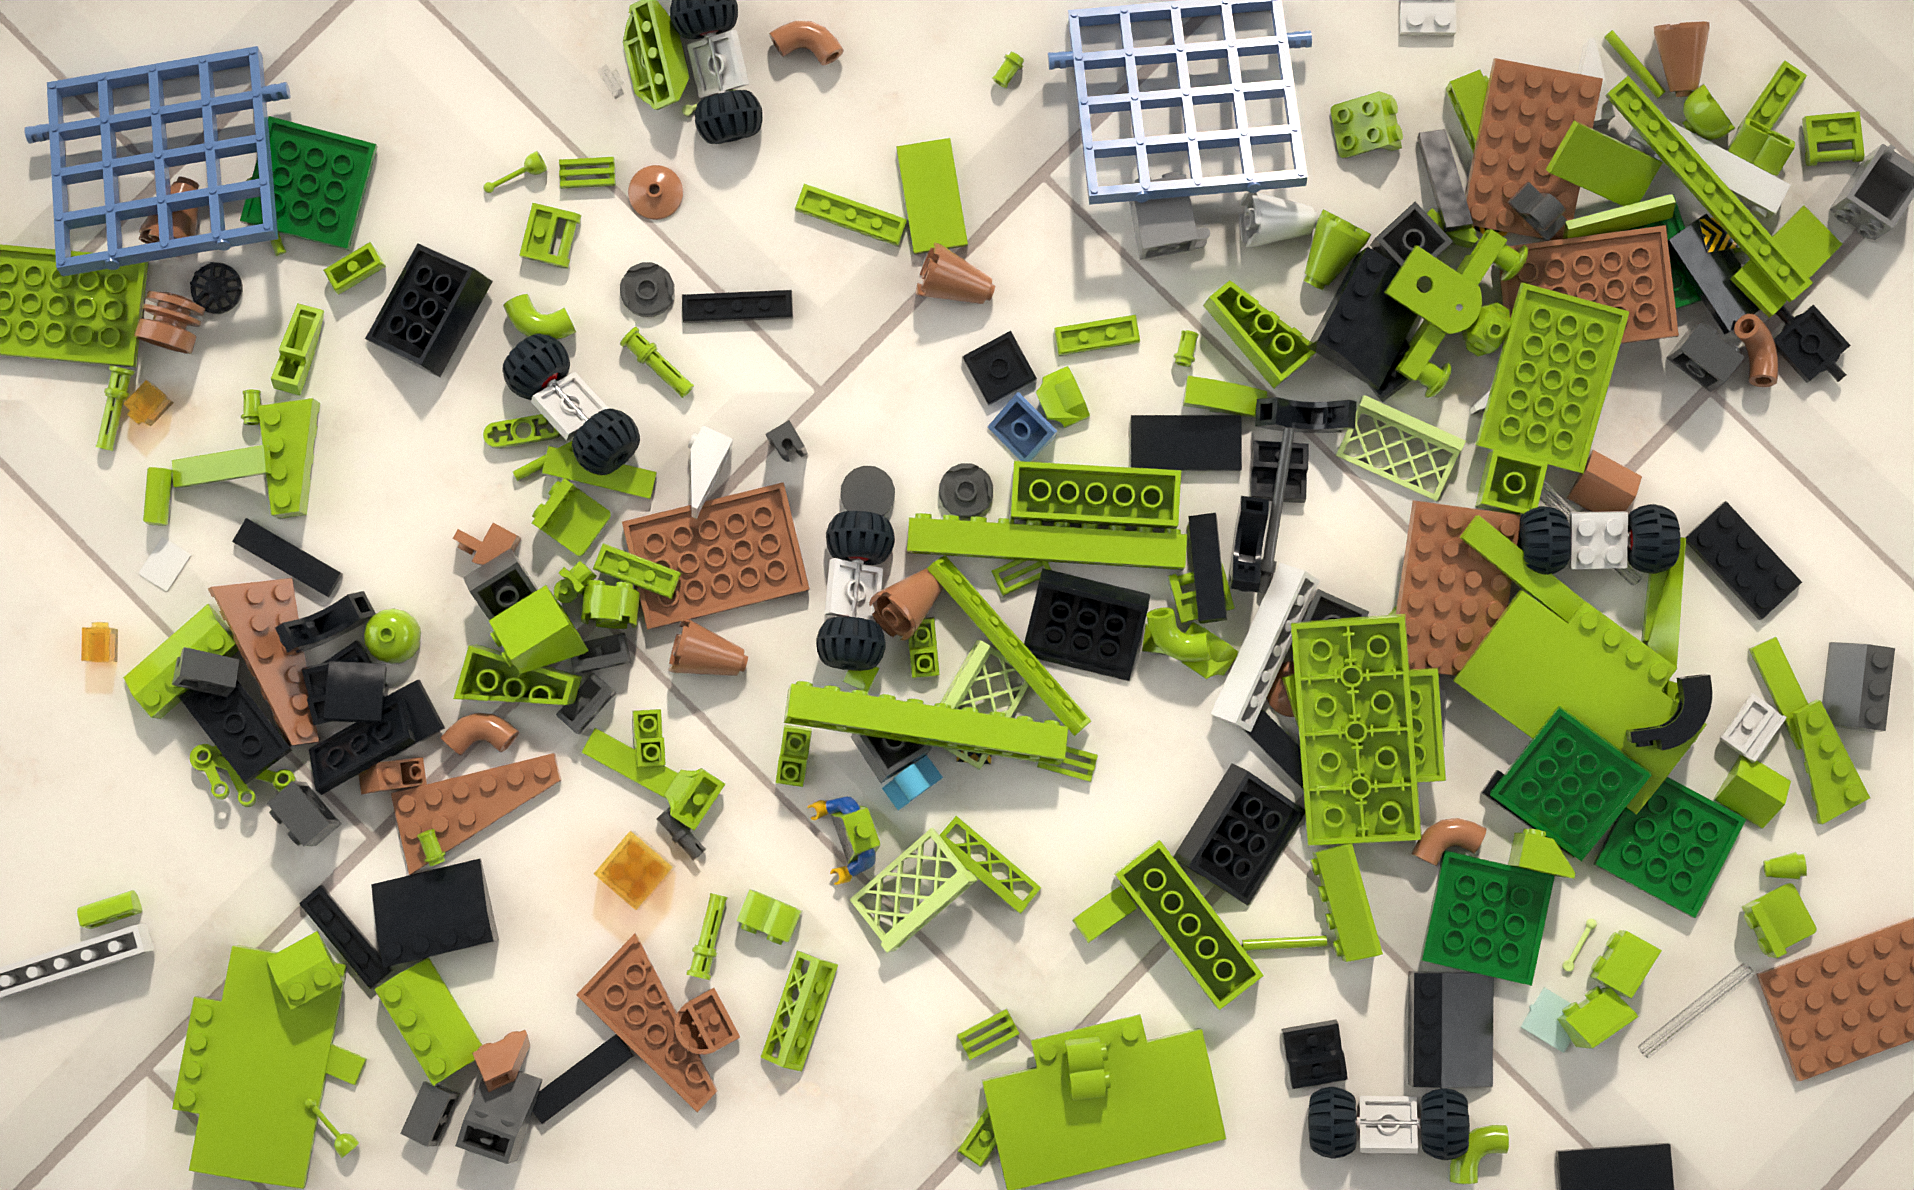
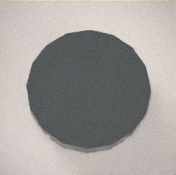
M641 262L630 267L622 278L620 296L624 305L633 314L641 317H655L664 313L671 306L675 296V284L670 273L662 266L653 262Z
M961 463L951 467L943 475L939 484V497L943 507L950 514L960 516L959 518L976 517L989 507L993 499V483L989 474L979 466L972 463Z
M861 466L853 469L845 476L841 485L840 497L847 511H867L884 516L890 511L895 501V487L892 479L884 470L876 466Z

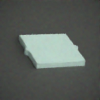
M1543 987L1535 1003L1529 1006L1531 1010L1522 1023L1521 1028L1564 1053L1571 1039L1557 1018L1564 1014L1562 1010L1571 1003Z

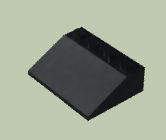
M417 243L365 339L411 364L441 377L493 281L475 268Z
M1367 247L1356 255L1307 347L1375 389H1379L1418 315L1384 293L1396 276L1399 268L1389 259Z
M1042 568L1024 645L1039 660L1129 681L1149 608L1150 594Z
M1231 763L1173 858L1248 906L1305 815V810L1251 772Z
M481 858L371 884L377 941L383 968L499 940Z
M1409 971L1408 1084L1410 1086L1431 1088L1493 1086L1494 977L1474 972Z

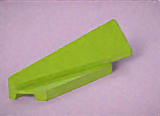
M1684 537L1680 539V553L1675 565L1664 572L1648 575L1641 641L1647 642L1649 648L1676 667L1686 538Z

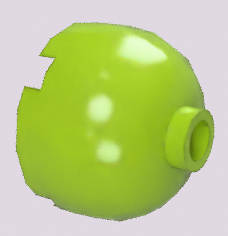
M1704 84L1694 90L1685 100L1683 113L1686 120L1682 124L1690 132L1697 133L1698 136L1706 140H1715L1735 129Z
M395 608L385 609L373 615L366 624L364 631L365 645L371 655L379 661L390 664L403 663L412 658L418 651L421 643V628L416 619L408 612Z

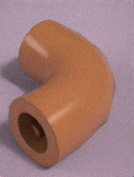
M793 21L769 33L774 46L782 57L796 49L806 48L814 53L821 65H827L838 59L844 52L838 40L824 26L812 21Z
M1743 315L1736 322L1734 332L1745 344L1748 352L1749 382L1757 387L1774 386L1778 380V356L1771 332L1757 315Z
M475 713L462 717L450 726L441 736V739L459 755H462L471 744L479 740L487 741L499 752H503L515 741L519 731L509 722L495 714Z
M1460 818L1440 820L1425 830L1421 840L1417 841L1411 854L1437 866L1444 851L1451 846H1459L1472 853H1476L1485 837L1487 829L1472 821Z

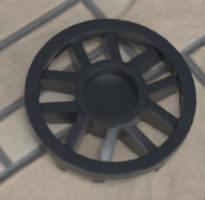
M210 262V264L201 267L194 273L195 275L192 281H190L191 296L194 303L205 308L206 312L222 314L233 309L240 301L243 292L242 280L239 274L229 265ZM216 267L221 268L219 277H215ZM210 269L209 277L203 275L202 273ZM226 269L229 270L234 276L225 278ZM199 277L206 280L205 285L197 283ZM237 281V286L228 287L227 283ZM196 287L203 290L198 296L196 295ZM237 291L232 301L227 293ZM208 295L209 299L203 305L200 301ZM224 297L229 303V305L225 307L222 306V303L220 301V299ZM215 301L219 309H211L209 307Z

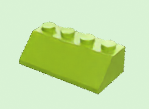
M207 604L123 678L132 696L151 718L161 719L181 702L179 696L189 690L188 688L172 685L177 657L181 656L184 647L230 658L239 649L233 639L234 635L230 627Z
M1342 844L1312 852L1314 859H1310L1311 868L1314 876L1319 875L1322 885L1318 886V893L1321 902H1326L1329 913L1325 914L1329 930L1334 929L1337 939L1333 941L1336 956L1342 957V961L1349 962L1383 955L1353 845Z
M429 957L375 988L376 993L433 1086L475 1061L472 1053L477 1051L482 1046V1043Z

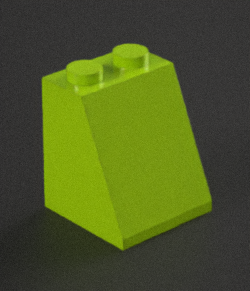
M547 585L489 620L494 630L490 633L491 637L498 647L503 646L505 649L501 653L509 667L515 665L521 674L589 651L568 614Z

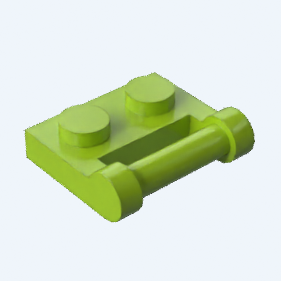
M1860 111L1811 115L1802 118L1806 166H1816L1821 162L1844 160L1863 162L1865 153ZM1851 142L1852 149L1817 151V144Z
M532 202L519 256L568 269L570 263L568 256L576 224H580L582 215ZM561 219L565 220L566 223L558 255L556 256L550 254L558 220Z
M1222 564L1226 610L1230 611L1234 610L1235 606ZM1194 571L1178 576L1176 573L1168 575L1180 623L1198 619L1196 590L1182 594L1180 586L1195 583Z

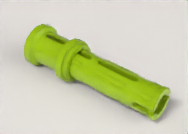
M634 327L621 340L620 345L627 347L637 356L639 363H646L681 398H684L693 389L694 385L657 351V345L654 342H648L639 333V328Z
M110 366L111 376L108 388L104 389L107 400L95 447L113 451L123 403L130 396L127 391L130 378L134 375L135 371Z
M710 893L698 945L695 944L692 948L694 956L690 970H687L686 975L711 980L709 972L713 958L717 956L714 947L728 897Z

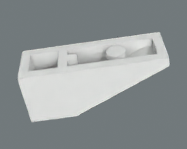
M1590 38L1583 46L1577 74L1603 78L1593 127L1609 123L1615 117L1612 103L1605 96L1609 91L1595 38Z
M702 426L698 434L693 433L688 444V448L691 449V516L696 519L732 450L733 443L732 438L705 426Z

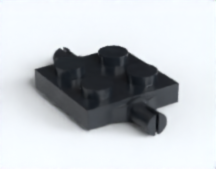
M1814 304L1795 317L1784 305L1776 312L1777 316L1785 323L1782 331L1773 339L1776 350L1806 383L1826 370L1837 382L1847 375L1836 362L1840 355L1851 345Z

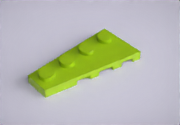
M1816 699L1792 712L1799 744L1803 749L1805 757V770L1809 774L1812 787L1810 791L1817 809V821L1823 825L1870 799V796L1821 700Z

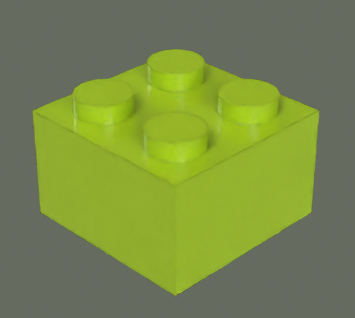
M1493 449L1487 454L1475 507L1515 515H1522L1530 509L1537 508L1548 462Z

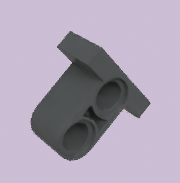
M1526 182L1507 202L1545 241H1549L1568 221L1562 215L1566 210L1565 207L1551 194L1540 193L1530 182Z

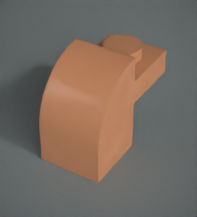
M492 523L483 541L457 529L452 539L460 542L457 548L472 555L476 551L472 562L482 566L510 548L514 552L521 537Z

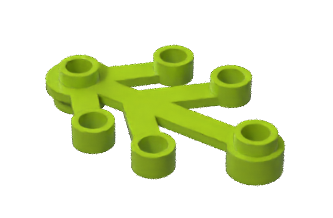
M200 744L193 748L190 753V763L196 770L206 773L212 785L211 792L216 799L223 800L227 798L230 789L225 782L221 781L215 767L227 770L238 792V800L242 806L251 807L256 803L255 793L243 782L226 758L222 757L223 754L216 745ZM202 753H207L208 758L200 761L199 756ZM266 769L255 778L273 783L278 792H281L292 781H297L294 774L287 769H282L278 772ZM288 776L286 783H279L280 777ZM218 787H225L224 793L216 794ZM244 795H252V799L250 801H242Z

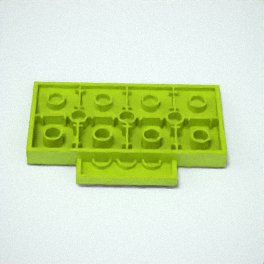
M1523 590L1519 591L1453 680L1532 739L1557 707L1561 706L1652 773V776L1626 806L1635 814L1641 810L1707 725L1704 723L1691 739L1668 750L1662 751L1657 749L1656 740H1653L1652 746L1636 747V743L1627 741L1626 730L1658 726L1668 721L1674 715L1678 703L1661 690L1675 673L1677 667L1586 601H1583L1567 623Z
M1406 614L1291 623L1308 846L1421 840L1418 782L1446 781L1438 668L1409 669Z
M235 945L231 949L222 1000L199 996L193 999L172 1107L174 1110L199 1114L189 1171L304 1189L318 1116L314 1111L306 1108L305 1101L307 1098H314L316 1106L320 1109L344 981L290 1010L276 984L266 959L277 952ZM336 963L345 979L347 964Z
M1141 1014L1032 1039L1030 1041L1036 1067L982 1080L1007 1190H1017L1226 1139L1213 1074L1201 1028L1147 1040ZM1099 1036L1101 1044L1106 1043L1108 1060L1103 1061L1104 1071H1109L1111 1088H1106V1097L1072 1101L1065 1040Z

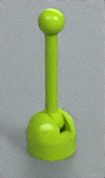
M535 151L526 157L524 167L493 183H485L483 189L485 192L491 193L495 187L525 172L533 175L541 174L547 171L546 164L540 153Z
M314 1098L306 1099V1108L312 1109L336 1137L334 1147L339 1156L343 1158L359 1144L358 1140L351 1134H340L316 1106V1100Z

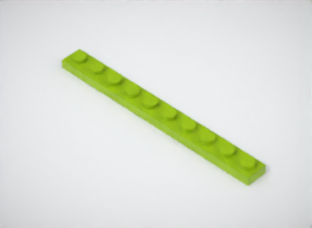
M1629 76L1624 78L1605 95L1788 302L1793 301L1813 283Z

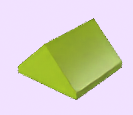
M1739 755L1714 800L1763 829L1785 805L1791 781L1756 760L1754 763H1751L1745 756Z

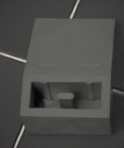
M519 1071L515 1081L488 1092L482 1078L464 1117L455 1146L506 1164L517 1161L543 1079Z

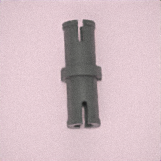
M669 807L658 816L657 821L673 837L671 840L674 843H678L694 861L706 848L690 832L691 828L670 815L671 808Z

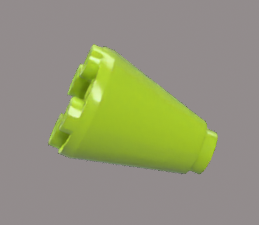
M1323 209L1317 221L1304 272L1306 276L1303 281L1323 291L1325 285L1329 286L1367 244L1371 234Z

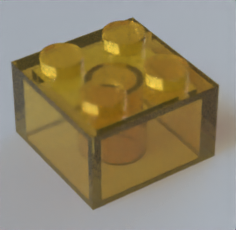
M630 830L594 872V875L635 910H640L676 866L638 833Z

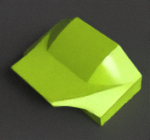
M1068 366L1042 378L1043 383L1036 391V394L1047 419L1058 421L1066 428L1090 417L1083 395Z
M1192 622L1185 633L1198 634L1207 632L1210 660L1200 662L1181 661V663L1205 679L1215 675L1224 676L1237 657L1238 651L1206 628Z
M703 768L696 771L681 769L664 794L671 807L670 815L695 831L725 786V783Z

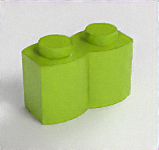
M1745 118L1732 139L1728 152L1772 175L1778 176L1794 150L1795 142L1752 119Z
M749 889L736 921L742 923L741 929L756 934L757 930L768 934L767 940L782 945L783 941L790 942L803 911Z
M1099 1036L1065 1040L1072 1101L1106 1097V1088H1111L1109 1071H1104L1103 1061L1108 1060L1106 1043L1101 1044Z

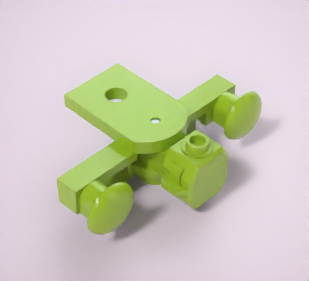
M1492 229L1486 230L1472 253L1464 257L1456 271L1419 246H1414L1384 293L1424 319L1409 342L1410 348L1395 370L1409 380L1417 381L1427 388L1425 392L1426 398L1437 395L1445 387L1451 375V364L1449 362L1439 368L1429 361L1446 334L1462 331L1466 349L1477 357L1493 353L1506 337L1511 319L1509 309L1498 302L1482 306V295L1478 285L1492 264L1503 271L1502 281L1510 280L1516 276L1523 268L1528 257L1526 245L1516 251L1505 244L1507 242L1506 238ZM1422 276L1427 277L1431 282L1430 289L1425 293L1420 292L1417 288V281Z

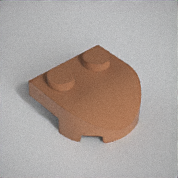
M715 988L685 1003L675 1017L674 1030L679 1043L686 1050L694 1054L713 1053L740 1038Z

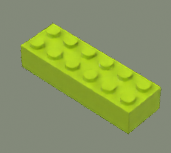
M1014 461L1010 519L1177 529L1179 525L1181 470Z
M1160 840L1154 842L1114 873L1118 881L1218 1010H1221L1264 976Z

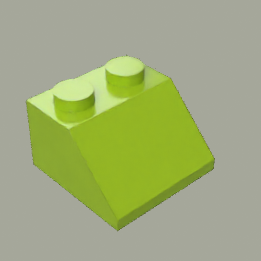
M1524 828L1523 833H1514L1508 865L1562 878H1575V871L1555 840L1545 837V831Z
M318 930L266 958L276 984L290 1010L295 1009L345 980Z
M1619 930L1618 933L1614 932L1606 943L1608 949L1603 957L1600 955L1594 961L1591 967L1593 973L1590 977L1606 988H1611L1617 995L1632 999L1662 950L1628 931Z
M1597 986L1585 994L1586 999L1579 1004L1573 1002L1562 1010L1564 1014L1557 1018L1575 1047L1593 1049L1638 1018V1015L1611 988L1600 989Z

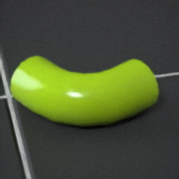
M528 294L516 296L503 304L510 321L519 332L527 337L534 334H543L558 340L576 333L565 307L551 314H541L534 308Z
M1157 608L1147 613L1148 628L1154 643L1166 655L1179 661L1200 662L1210 660L1207 632L1186 634L1180 631L1176 625L1174 610L1171 608Z
M1489 1125L1470 1131L1468 1151L1456 1159H1451L1450 1182L1459 1184L1478 1183V1165L1482 1157L1492 1153H1508L1509 1134L1507 1126Z

